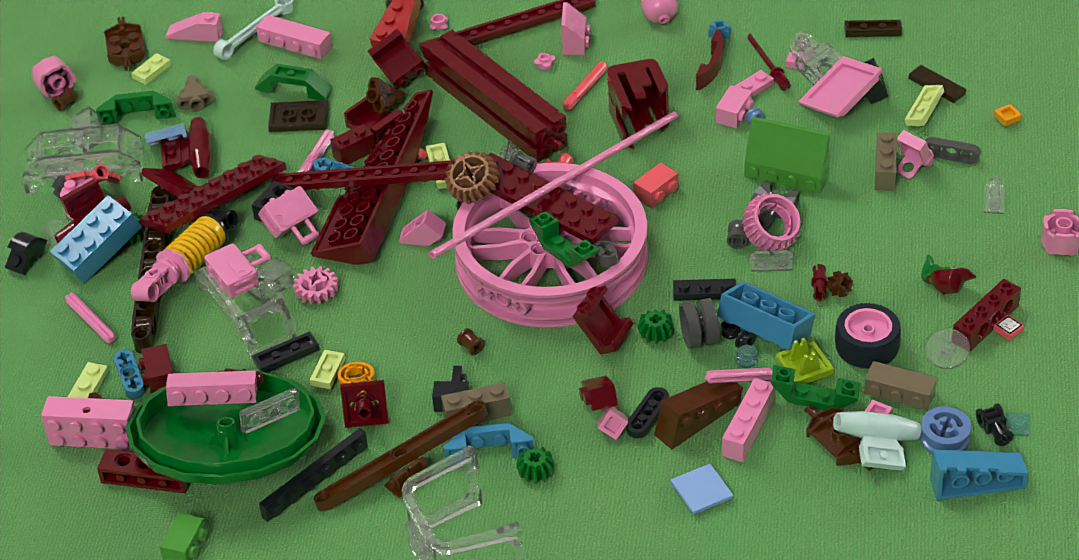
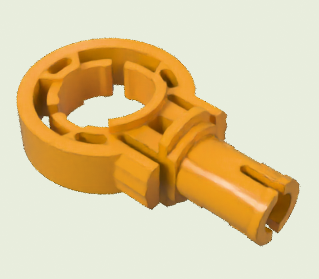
M364 362L348 363L338 371L339 386L340 384L375 381L373 367ZM357 374L362 375V376L356 377V378H353V377H352V376H355V375H357Z

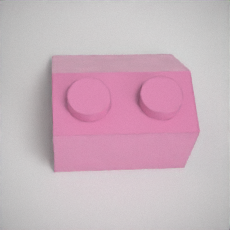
M563 2L561 22L563 55H585V49L589 47L590 25H587L586 17L567 2Z

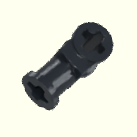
M994 404L993 407L982 410L979 408L976 410L975 415L978 425L984 429L986 434L992 433L996 445L1000 447L1005 446L1013 440L1014 434L1006 427L1007 419L1000 404Z

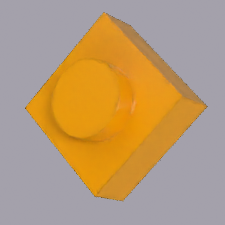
M1011 104L994 110V117L1004 127L1021 121L1022 114Z

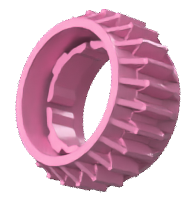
M772 192L769 194L763 193L761 196L757 195L744 209L745 213L742 215L743 230L749 241L756 247L764 251H771L772 253L774 251L780 252L783 249L786 250L799 237V231L801 230L800 214L795 205L786 197L772 194ZM761 209H771L781 217L785 227L782 236H772L763 229L758 218Z

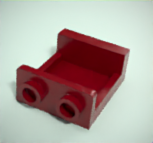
M398 29L368 50L373 61L397 89L406 86L412 78L421 75L424 69L427 68L424 61L407 43Z
M365 97L344 112L345 124L349 129L364 124L374 134L375 145H377L379 141L385 140V133L388 129L394 128L396 125L395 119L403 114V111L397 109L393 113L378 114V112H374L372 103H369Z
M606 286L589 289L586 293L587 296L577 306V310L572 316L600 355L615 352L634 324L629 317L619 319L603 297L608 290Z

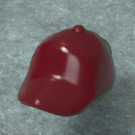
M927 255L922 268L921 278L925 283L933 284L937 291L945 295L958 293L964 283L975 279L976 275L966 268L951 269L950 267H940L934 264V260L930 255Z

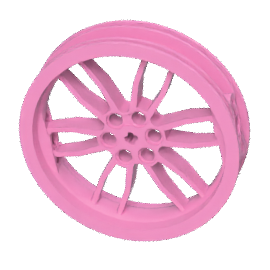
M542 163L537 164L533 174L551 182L579 165ZM593 168L559 186L618 216V223L622 227H612L598 241H630V243H612L617 250L618 258L621 259L616 265L597 275L590 264L584 260L571 267L586 279L585 281L575 283L566 271L569 267L543 249L529 223L530 218L518 210L508 217L519 229L487 228L454 247L456 272L463 290L476 305L491 315L508 322L531 327H563L577 324L572 316L576 312L577 306L587 296V291L592 287L606 286L608 288L603 297L614 310L636 291L643 280L647 268V219L644 208L637 196L618 179ZM492 193L491 196H484V201L478 199L477 204L471 201L468 205L464 201L455 216L453 238L510 206L511 203ZM559 228V234L574 245L583 241ZM473 243H491L489 245L472 246ZM475 259L514 260L497 277L483 268ZM532 268L522 284L512 282L516 277ZM548 268L555 269L563 285L536 287L543 273Z

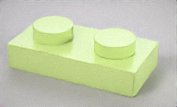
M156 53L131 73L132 79L147 85L171 66L170 59Z
M324 350L310 378V385L331 389L337 378L338 371L345 361V354Z

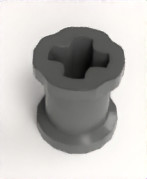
M518 150L512 155L510 163L533 173L537 166V159L534 157L529 158L522 151Z

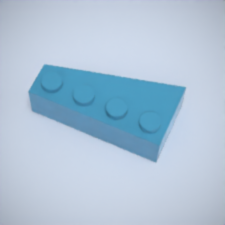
M933 450L930 482L936 500L1026 488L1028 471L1021 453Z

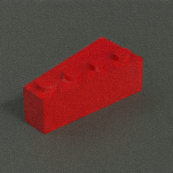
M392 0L369 38L371 46L376 45L396 29L401 32L407 43L411 45L410 40L414 34V25L417 22L421 0Z

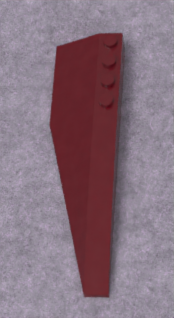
M432 89L417 92L413 95L403 109L405 113L395 119L396 125L393 129L387 130L385 140L378 142L364 161V167L415 163L428 119L433 96ZM407 183L345 187V194L343 196L339 195L318 236L310 253L312 257L354 265L373 262Z

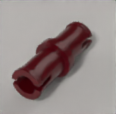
M817 264V270L816 265L812 268L813 278L811 279V285L814 291V299L822 301V295L824 300L827 298L826 287L828 279L826 278V267L822 264Z

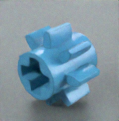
M716 20L713 24H710L708 37H713L717 29L722 34L723 42L726 39H730L731 26H727V22Z

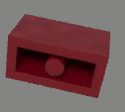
M364 124L330 139L333 158L337 162L347 165L369 155L375 148L374 134Z
M167 344L141 349L143 358H139L141 370H146L145 373H142L145 386L149 385L151 393L165 387L168 374H173Z
M607 376L581 381L582 387L579 388L581 401L584 400L585 406L588 405L592 411L618 406L615 385Z

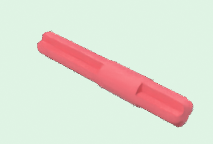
M598 62L563 101L562 105L565 110L570 111L608 69L605 62Z

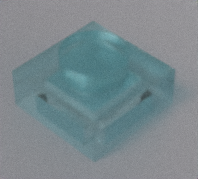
M1006 412L1007 429L1012 431L1015 436L1028 437L1029 414Z

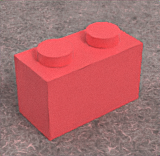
M659 163L633 182L634 194L639 201L652 208L678 189V173Z

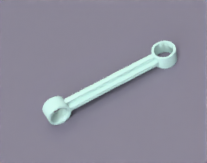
M275 0L274 7L228 41L218 40L213 49L214 55L223 60L230 59L234 48L257 32V25L267 15L277 17L280 14L286 15L293 12V0Z

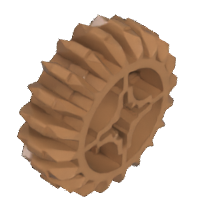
M477 150L474 154L469 151L466 156L461 154V158L459 160L454 159V165H449L450 170L446 171V176H448L445 178L447 190L451 192L450 194L453 198L461 203L465 201L468 205L471 201L477 204L478 199L484 201V196H491L490 191L496 190L495 184L499 183L498 177L500 173L497 164L492 157L487 156L484 152L480 154Z

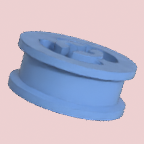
M948 406L933 408L925 413L922 418L920 441L923 447L930 453L933 450L965 451L970 441L971 422L965 413L956 408Z

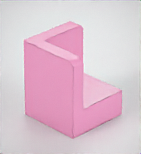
M614 407L606 408L597 421L598 429L617 440L628 424L627 416Z

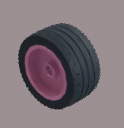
M860 303L846 308L839 315L836 323L835 345L837 353L850 365L870 369L873 361L883 364L891 362L896 357L900 346L901 329L898 317L888 308L874 303Z

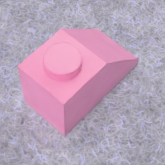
M428 209L403 227L399 242L401 244L430 246L436 241L439 242L444 237L446 222Z

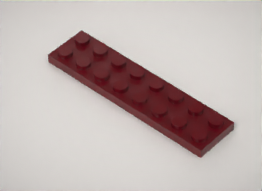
M493 153L487 155L493 158L500 173L498 177L499 183L495 184L496 190H491L490 193L511 204L550 183ZM560 187L521 208L534 216L546 211L559 220V228L583 241L586 239L591 244L596 243L618 223V216Z
M255 155L251 160L238 164V167L223 172L219 177L209 179L202 186L194 187L190 193L181 194L177 199L164 203L162 207L149 211L147 215L140 218L141 225L169 233L286 170V164L275 158Z

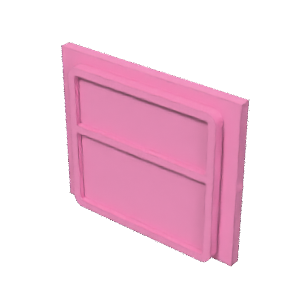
M842 56L798 103L799 105L839 118L846 115L879 81V75L883 70L882 68Z

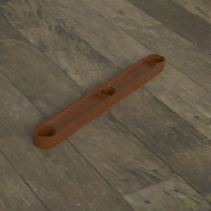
M474 401L319 491L313 498L319 511L332 509L415 460L417 457L422 456L480 422L488 415L484 402Z

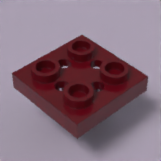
M384 380L340 384L345 428L389 424Z

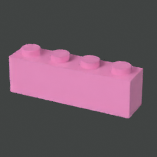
M267 15L256 27L259 42L317 59H322L332 48L330 32L275 16Z
M256 370L168 374L166 384L168 406L256 403Z
M754 378L722 438L723 457L744 462L775 402V388L771 385V382Z

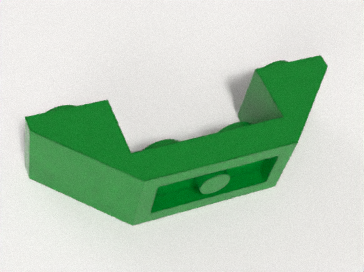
M276 64L264 73L255 86V90L271 93L274 92L278 83L305 86L308 98L315 100H326L332 90V86L312 69Z
M155 91L117 94L96 108L99 126L118 124V114L154 110L156 119L175 117L172 100Z
M546 211L529 219V223L543 249L569 268L599 253V248L586 239L574 245L559 234V220Z
M773 365L771 385L788 403L802 406L812 405L814 408L827 410L832 407L839 409L858 402L860 382L838 378L834 390L795 382V369Z

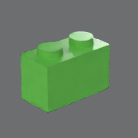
M178 513L160 545L162 559H195L199 546L207 538L208 530L205 527L204 519Z

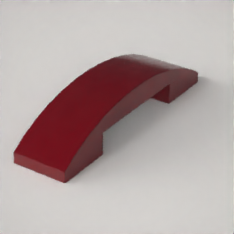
M715 30L711 40L712 57L709 64H700L697 71L696 90L700 91L709 85L721 69L723 63V37L720 30Z

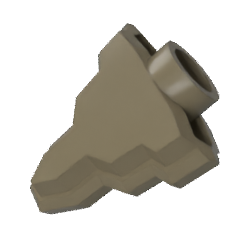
M190 75L184 83L185 87L181 90L180 96L177 97V106L183 110L190 109L198 112L205 106L211 105L215 97L213 92L209 91L207 86H203L196 76Z

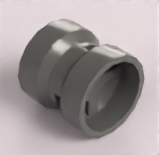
M741 220L731 221L728 225L727 244L735 249L745 247L748 241L743 230V221Z

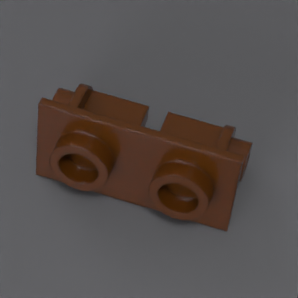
M417 457L414 462L407 466V469H403L396 475L391 476L384 487L400 498L433 473L425 467L427 464L424 457Z

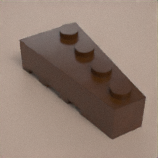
M706 381L662 400L654 436L671 450L738 406L741 401L743 387L737 382L709 384Z

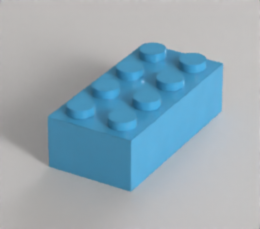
M107 195L50 252L60 265L81 282L85 283L142 226L131 212Z
M744 281L721 294L717 317L724 319L725 322L735 324L747 332L760 336L763 340L774 342L779 347L789 350L792 349L795 340L800 343L802 338L806 339L811 335L816 315L809 310Z

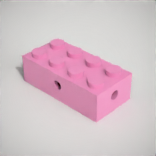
M47 397L41 418L49 445L131 449L125 426L135 409L133 400Z

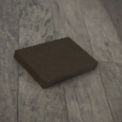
M328 100L272 102L268 124L269 132L326 130Z

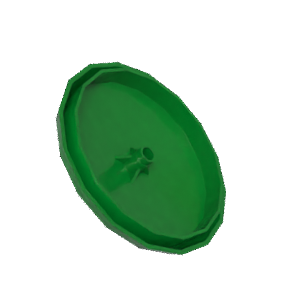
M259 371L262 373L264 380L262 385L257 387L256 403L168 406L165 386L155 391L135 407L125 428L130 448L154 472L188 483L223 485L261 479L294 465L314 448L326 416L319 397L299 382Z

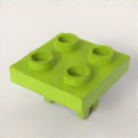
M802 338L800 343L795 340L792 349L775 354V360L779 366L795 369V382L808 384L834 375V367L814 340L808 343L805 338Z

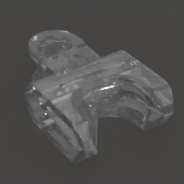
M804 31L796 33L794 41L789 47L791 54L797 58L795 60L797 70L813 86L825 75V72L820 67L830 69L842 57L829 43L823 41L818 44L809 33Z

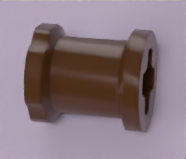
M66 87L63 93L52 98V103L59 111H63L68 104L76 102L77 95L71 88Z
M469 328L462 330L457 337V343L469 349L471 355H477L485 346L484 340L477 338Z

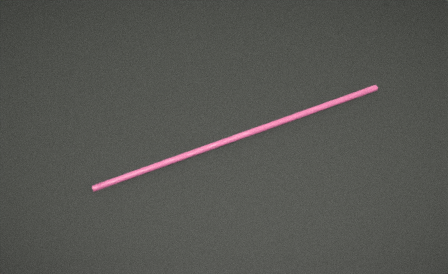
M675 111L671 112L431 250L429 256L432 259L437 258L678 118V114Z

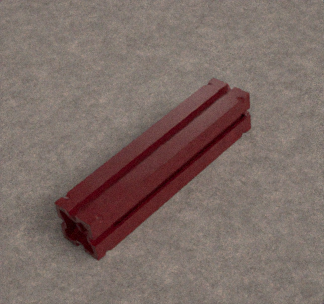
M453 29L441 35L440 41L433 39L422 45L423 56L428 60L425 62L427 67L425 74L525 154L536 158L537 163L549 157L551 150L556 153L568 146L567 134L564 132L567 128L566 116L563 113H559L550 103L462 36L457 35Z

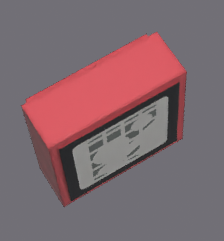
M1006 315L994 324L993 330L1011 341L1024 331V324L1010 315Z

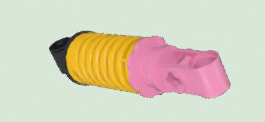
M216 209L211 214L198 216L191 226L157 254L156 263L153 264L152 268L132 285V298L135 301L155 302L169 287L187 281L189 276L205 262L204 257L227 243L228 232L238 222L236 211Z

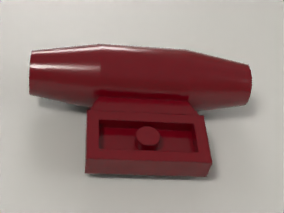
M195 117L191 120L188 139L179 137L173 140L161 141L163 169L176 170L183 168V165L190 162L194 175L197 178L203 179L209 176L212 163L211 135L204 118Z
M92 179L60 197L66 214L73 220L54 235L57 243L105 198L97 180ZM124 196L114 199L128 211L131 210V206Z

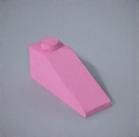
M202 12L171 24L166 34V39L217 42L223 33L221 14Z

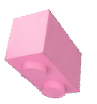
M730 85L715 108V123L738 128L740 123L744 122L747 112L753 108L754 99H752V91Z

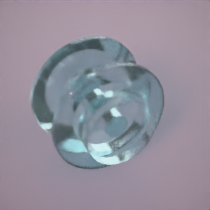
M743 345L737 349L736 362L739 366L751 368L757 364L758 351L755 347Z

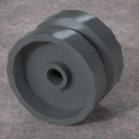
M711 298L698 300L696 306L692 301L680 303V325L687 348L700 347L702 340L706 345L718 344L720 341L719 323Z

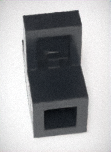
M26 232L17 233L7 246L11 249L5 268L25 275L32 256L41 259L47 240Z
M453 365L452 381H434L432 394L434 412H443L442 395L470 390L469 381H467V375L463 374L462 366Z

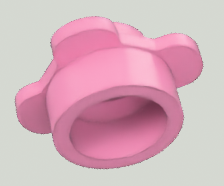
M435 14L431 17L430 29L442 30L448 27L446 24L448 18L445 15Z
M540 53L538 58L534 60V64L541 70H548L552 67V62L556 58L548 53Z

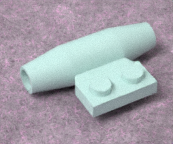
M868 411L838 412L833 420L835 430L862 438L859 451L861 464L865 467L902 471L906 467L903 447L900 446L898 441L918 440L921 435V425L919 422L892 414Z

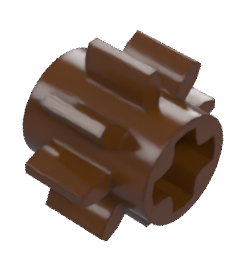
M841 271L833 272V276L827 278V288L832 292V296L845 297L847 292L852 291L853 280L848 276V272L841 273Z

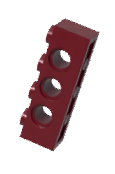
M1003 278L953 325L952 343L970 353L993 331L994 324L1006 315H1010L1019 307L1021 287Z
M105 449L97 467L100 481L104 484L186 494L190 484L154 472L134 452Z

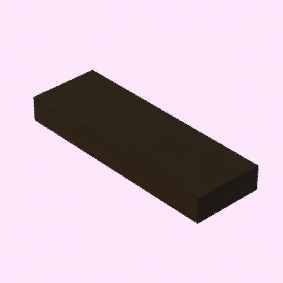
M901 20L844 21L845 37L902 36Z
M923 65L918 66L909 73L908 79L923 87L925 85H943L944 93L941 97L952 103H955L966 94V88Z

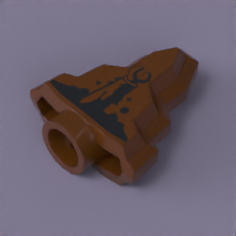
M372 77L368 84L366 99L369 103H372L374 112L386 114L390 109L394 108V105H398L405 100V93L397 88H393L380 78Z

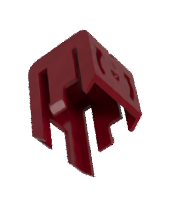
M644 59L613 65L607 69L609 113L621 141L630 137L622 118L626 119L625 112L635 133L644 129V125L653 123L647 107L651 108L656 121L669 114L668 84L656 60ZM669 123L660 128L661 132L669 126ZM633 144L628 146L629 148L634 149Z

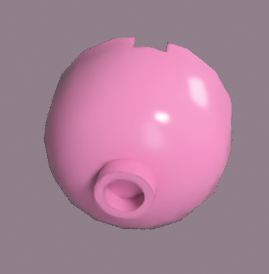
M641 0L640 6L644 16L650 22L666 24L676 15L678 1Z

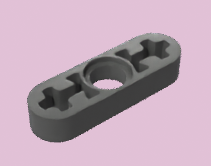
M936 137L925 139L929 149L933 151L934 158L967 164H975L979 161L981 150L974 144ZM947 148L955 149L956 153L948 152Z

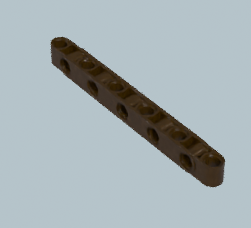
M160 186L153 188L148 212L162 207L166 202H171L170 192ZM145 227L138 280L156 263L157 254L168 246L170 232L164 233ZM161 296L155 302H134L131 336L137 353L142 354L141 349L154 346Z

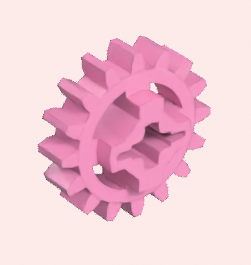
M322 266L318 269L311 267L310 271L304 269V274L298 273V279L293 280L294 293L297 299L302 298L303 303L309 300L310 304H313L314 301L321 304V300L329 301L328 297H334V292H338V278L335 276V272L330 273L329 268L322 270Z

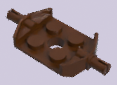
M121 16V19L120 17L117 18L118 24L104 30L107 57L109 63L115 66L124 65V70L128 71L129 67L130 71L132 63H139L145 57L144 43L140 24L125 23V18Z
M812 405L807 406L805 412L812 419L808 424L806 437H810L811 434L836 458L837 466L861 463L859 445L862 438L846 433H835L837 430L833 426L834 416L836 413L844 411L832 407L818 412ZM865 467L868 471L873 469V467Z

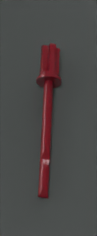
M749 33L747 39L771 70L770 76L774 78V81H776L782 91H786L787 88L790 89L791 85L784 75V70L773 65L754 37Z

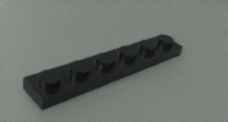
M361 428L357 429L259 503L262 518L269 522L274 517L279 516L282 511L296 503L299 498L313 490L339 468L345 466L356 455L362 453L368 447L366 432Z

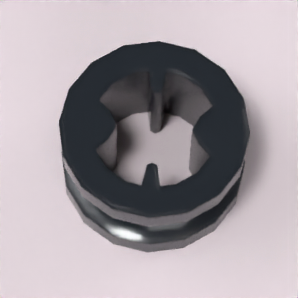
M723 321L721 324V335L726 339L737 338L740 333V327Z
M742 330L736 338L735 346L737 348L742 347L743 351H748L754 342V334H748L746 330Z

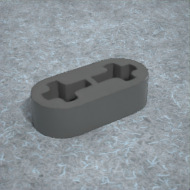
M603 240L594 244V246L599 248V253L595 254V257L601 266L609 267L618 263L617 250L612 242Z

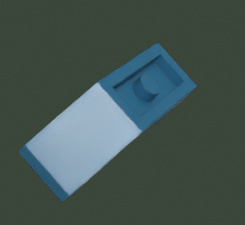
M510 423L469 427L457 434L444 446L446 465L468 462L467 449L511 444L512 457H518L520 452L525 451V448L530 450L534 448L533 437Z

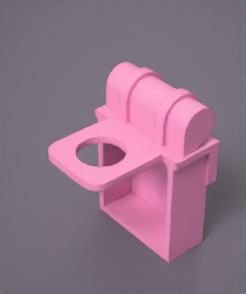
M903 130L897 141L905 157L897 166L896 172L911 179L921 165L932 166L934 154L929 149L926 141ZM906 163L914 165L911 172L903 171V166Z

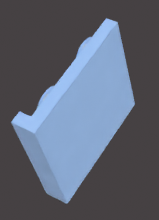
M184 123L145 133V140L149 145H155L160 143L161 139H177L180 134H183V137H187Z
M711 464L670 479L671 487L675 488L693 515L715 505L723 504L725 501L733 498V494Z

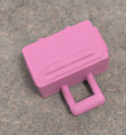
M300 186L291 191L286 190L282 196L276 199L271 198L258 213L262 222L275 238L293 231L300 243L306 245L319 236V232L310 222L318 212V209ZM306 223L311 233L302 237L297 227Z
M230 244L206 255L204 258L209 277L214 278L219 285L218 288L223 290L229 298H233L259 285L257 271L254 267L269 261L271 256L261 244H257L244 252H241L235 244ZM257 252L261 258L250 263L245 256Z

